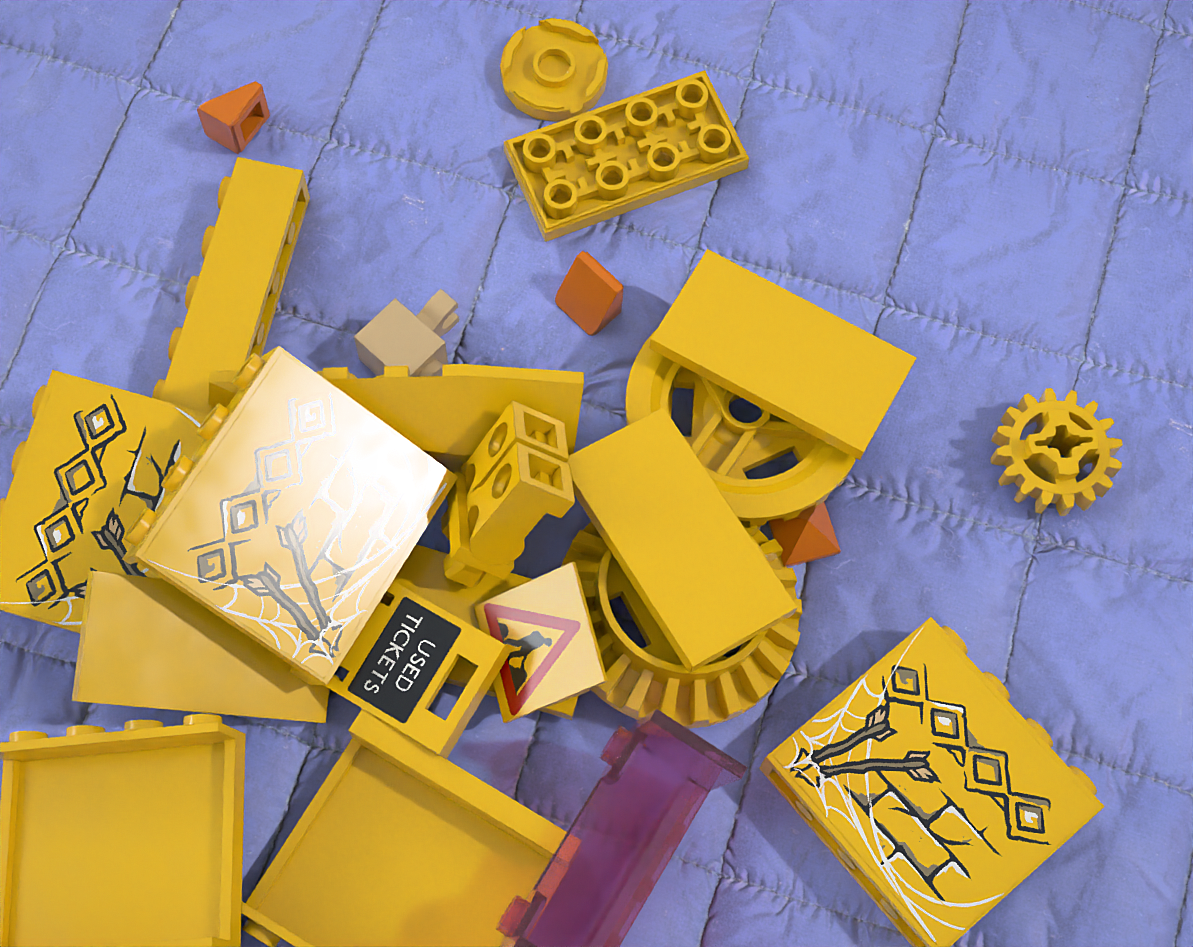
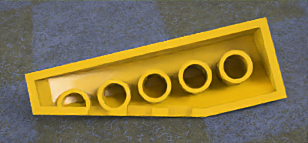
M442 364V376L410 377L408 365L384 366V374L374 378H357L349 372L348 367L323 368L322 371L316 372L453 474L456 471L465 475V465L468 459L512 400L564 422L568 454L574 453L584 387V372L472 364ZM239 370L210 371L208 405L215 407L220 403L227 408L239 390L238 387L232 384V380Z

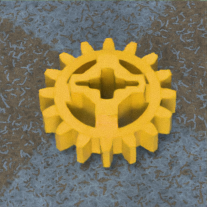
M1052 388L1045 389L1039 398V403L1029 393L1025 394L1017 405L1018 409L1010 406L1000 420L1004 426H998L992 435L991 441L1001 447L997 448L991 456V464L1006 467V470L998 480L1000 486L1015 483L1019 489L1015 494L1014 501L1020 503L1028 496L1035 498V512L1039 514L1043 513L1049 503H1055L1060 516H1066L1074 506V501L1083 511L1089 509L1096 500L1095 495L1103 497L1112 487L1113 482L1110 478H1113L1122 467V462L1111 457L1122 447V440L1107 438L1106 435L1115 422L1112 418L1098 421L1093 416L1098 407V403L1094 400L1084 408L1076 405L1077 392L1070 390L1063 401L1057 400ZM1036 422L1037 428L1033 432L1034 434H1029L1025 440H1020L1022 430ZM1092 463L1089 475L1076 483L1075 477L1079 474V469H1083L1086 464Z

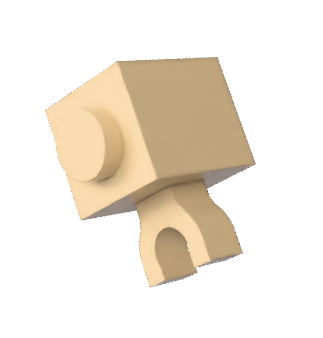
M440 289L429 299L419 314L415 316L396 298L393 299L354 336L359 360L377 376L384 374V366L403 365L409 366L410 377L442 376V364H448L446 343L440 337L459 322V316L454 313L458 308V303Z

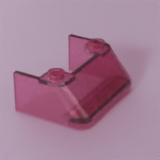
M658 709L638 720L630 730L619 725L599 756L601 760L607 763V766L526 900L517 894L501 916L496 926V930L504 934L500 947H620L709 792L742 779L748 767Z

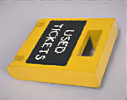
M392 581L385 592L386 595L394 598L388 607L381 602L378 603L339 665L349 671L342 681L338 676L333 675L329 683L324 686L447 759L511 653V650L495 638L397 582ZM461 656L467 663L477 669L447 719L443 720L428 711Z

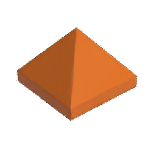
M824 502L816 508L811 506L801 511L798 517L784 521L782 518L768 520L773 538L777 540L783 549L781 559L784 567L787 566L788 568L838 555L841 552Z

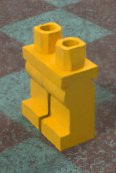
M512 400L468 459L465 465V475L454 472L458 478L447 494L448 509L441 517L442 533L450 540V552L443 559L444 575L448 579L469 587H476L487 573L505 579L514 569V560L522 554L525 548L524 538L546 513L562 518L573 506L575 498L570 464L566 463L569 460L564 422Z

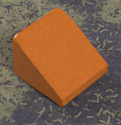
M256 81L206 101L197 108L204 133L212 140L237 154L245 149L270 117L263 86Z
M581 251L576 256L558 289L555 302L588 335L594 336L621 313L623 285L588 252Z

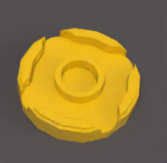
M550 18L538 21L537 26H532L527 30L526 26H524L512 35L503 48L500 77L505 95L518 110L535 119L559 122L585 113L596 105L605 92L608 75L606 53L604 54L603 49L599 46V40L592 31L574 21Z

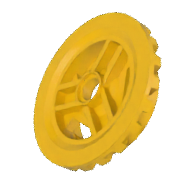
M655 331L643 344L630 370L624 407L626 411V426L663 407L671 417L672 395L675 389H693L691 437H683L740 521H749L750 526L765 525L768 520L782 518L784 521L796 518L801 511L811 506L816 508L823 503L829 494L837 486L840 487L847 478L856 458L760 408L762 416L755 422L743 423L736 420L729 411V405L734 400L742 397L649 348L650 340ZM793 451L799 462L793 468L768 478L747 479L744 473Z
M592 521L583 530H579L572 540L561 567L568 563L576 562L608 682L593 687L590 690L623 714L645 723L668 728L691 729L723 723L743 714L759 703L778 683L788 668L801 633L798 631L799 619L802 615V600L797 599L795 591L797 578L793 567H784L781 559L783 549L777 540H769L760 531L761 525L750 526L749 521H740L797 605V610L792 616L744 642L735 655L729 658L721 655L689 674ZM619 596L622 598L647 644L646 647L641 649L624 633L612 613L609 604L610 600Z

